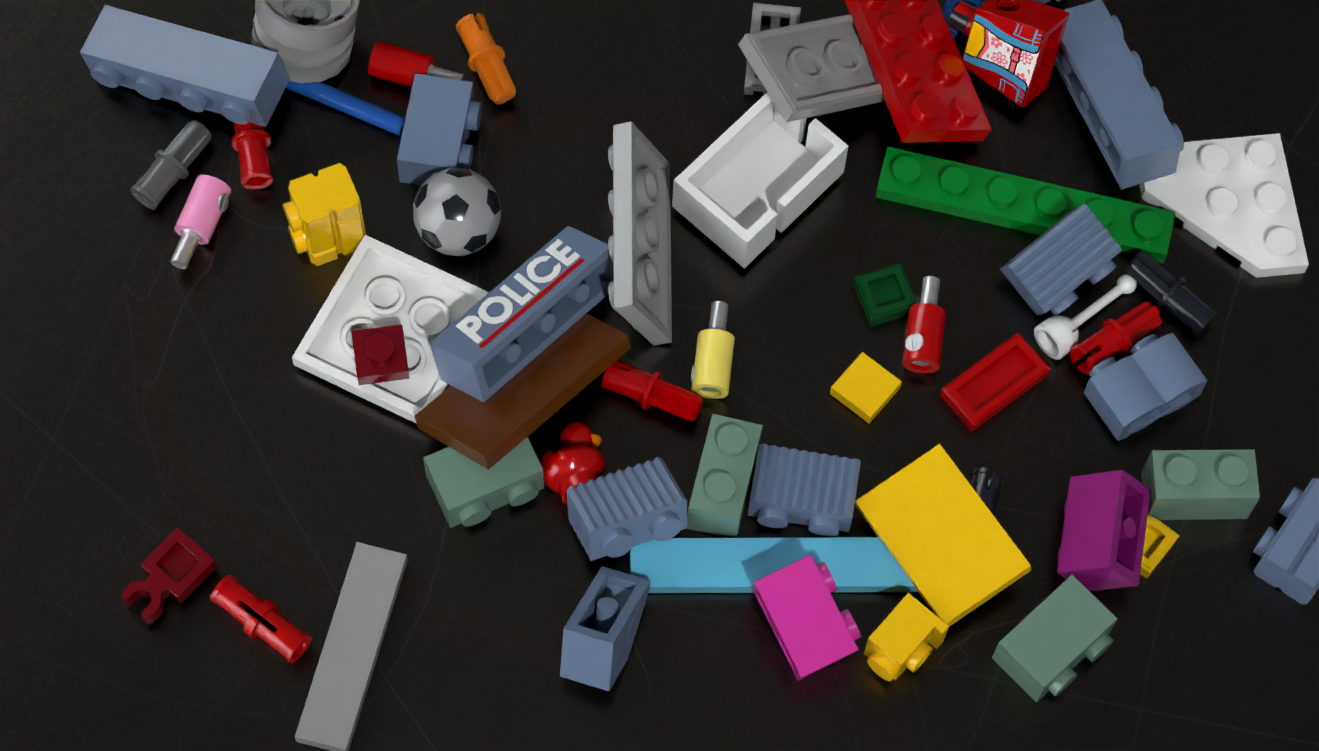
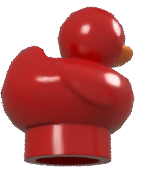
M572 422L565 426L560 434V446L562 449H559L557 452L549 450L541 459L544 483L548 488L560 493L562 501L566 505V490L571 485L577 487L580 482L586 484L590 479L596 480L599 476H603L605 472V459L601 452L596 449L601 443V437L594 434L591 428L582 422Z

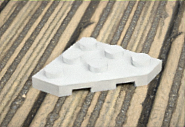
M1280 133L1184 142V149L1179 154L1176 173L1139 184L1143 200L1153 207H1163L1166 210L1174 211L1175 216L1184 222L1182 227L1214 249L1219 246L1241 261L1240 267L1256 278L1305 273L1309 266Z

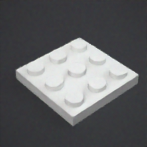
M364 235L292 356L293 364L416 423L414 416L451 386L440 379L430 342L489 292ZM402 324L410 379L359 385L352 331Z

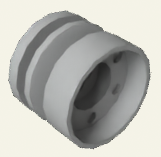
M255 0L256 12L251 35L252 45L278 52L289 75V81L303 84L327 80L338 75L349 63L360 0Z

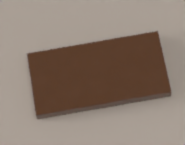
M586 313L486 402L483 403L453 386L447 388L414 416L418 429L489 470L630 350L629 336Z

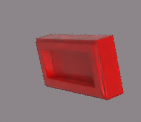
M1017 333L941 389L940 396L968 429L973 432L1045 379L1051 369L1023 337Z

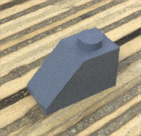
M603 566L600 568L563 628L560 677L610 691L628 660L650 590L651 580Z

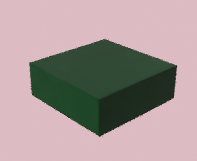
M901 263L854 277L853 286L870 327L908 316L909 308L917 304Z

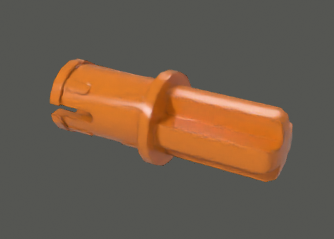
M473 13L468 14L456 24V30L469 53L468 65L472 71L478 73L489 99L494 101L496 105L504 104L507 100L514 98L516 94V88L503 62L505 52L493 40L484 15L477 13L475 18L478 23H476Z

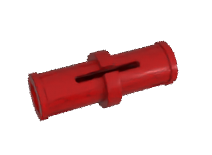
M231 574L225 576L217 584L210 596V601L218 604L244 625L243 632L252 639L259 637L283 655L291 664L296 662L305 653L312 641L310 635L302 632L278 612L279 607L271 599L263 601L255 593L238 582ZM248 605L260 616H262L269 623L277 628V631L273 632L260 620H258L251 613H249L245 609V607Z

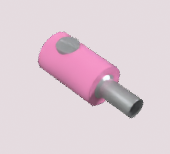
M198 175L174 227L176 233L181 236V239L170 261L173 266L186 269L197 244L205 245L209 243L222 212L226 211L231 194V188L222 180L209 175Z

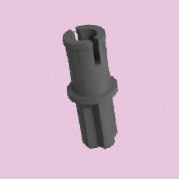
M196 120L188 122L165 151L158 149L154 154L156 160L137 183L130 189L132 195L147 208L155 210L172 186L179 179H185L189 175L187 168L212 138L211 132Z

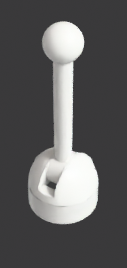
M1128 274L1122 275L1117 280V286L1074 318L1070 319L1069 317L1059 315L1047 318L1034 329V336L1040 348L1055 360L1064 357L1070 352L1071 347L1078 342L1079 331L1077 327L1121 294L1132 293L1136 289V281Z

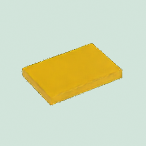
M940 444L855 501L859 512L929 608L949 627L1031 571L1030 563Z

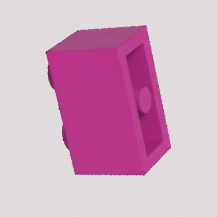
M811 554L755 581L751 586L797 681L859 650L855 643V640L861 638L859 629L848 609L842 612L839 611L831 595L832 592L837 590V586L828 567L824 562L816 565Z

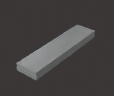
M356 542L295 734L296 742L329 751H349L406 568L407 554Z

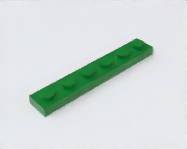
M888 146L875 198L1037 235H1042L1071 210L1085 203L1102 223L1103 227L1108 230L1109 235L1120 245L1122 249L1120 254L1135 257L1144 250L1149 252L1160 263H1164L1168 253L1175 217L1174 211Z

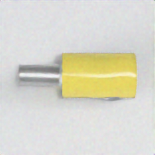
M723 301L711 303L709 328L701 330L697 337L695 362L691 371V392L705 399H722L727 397L729 393L735 337L726 331L728 304Z

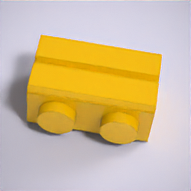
M338 163L319 170L318 176L310 173L291 180L290 186H288L291 201L284 203L283 208L289 222L288 230L297 253L300 254L307 251L311 263L316 266L338 259L339 253H342L344 256L354 253L366 232L360 198L346 166Z

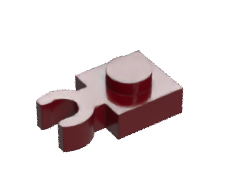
M177 527L140 564L143 571L149 577L146 580H139L129 584L123 591L121 598L128 607L139 597L146 596L151 598L150 605L143 610L141 616L147 624L153 623L161 616L164 609V600L169 595L181 604L217 568L216 561Z

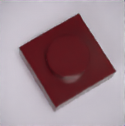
M402 324L352 331L359 385L410 379Z

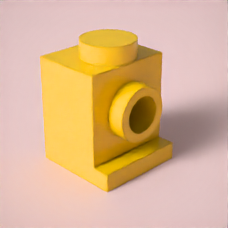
M908 593L868 638L864 650V655L869 658L867 660L868 665L886 681L897 680L906 668L914 673L933 650L928 643L938 649L944 642L949 625Z

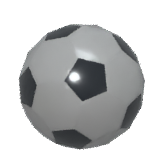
M448 168L434 173L420 186L413 202V221L420 237L429 247L444 255L465 256L480 251L494 238L501 222L500 200L497 192L485 177L470 169Z

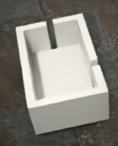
M767 92L674 179L672 207L745 268L775 239L776 229L782 233L844 173L848 145L815 118L808 126L806 146L804 147L801 142L804 140L807 118L785 122Z

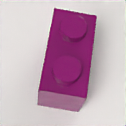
M1123 470L1070 477L1068 497L1064 505L1065 519L1061 546L1058 550L1057 573L1066 579L1073 575L1089 591L1139 586L1151 489Z

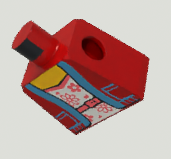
M987 0L978 9L961 1L954 8L948 25L950 28L968 36L962 59L965 67L1014 103L1024 108L1048 87L1070 13L1034 0Z

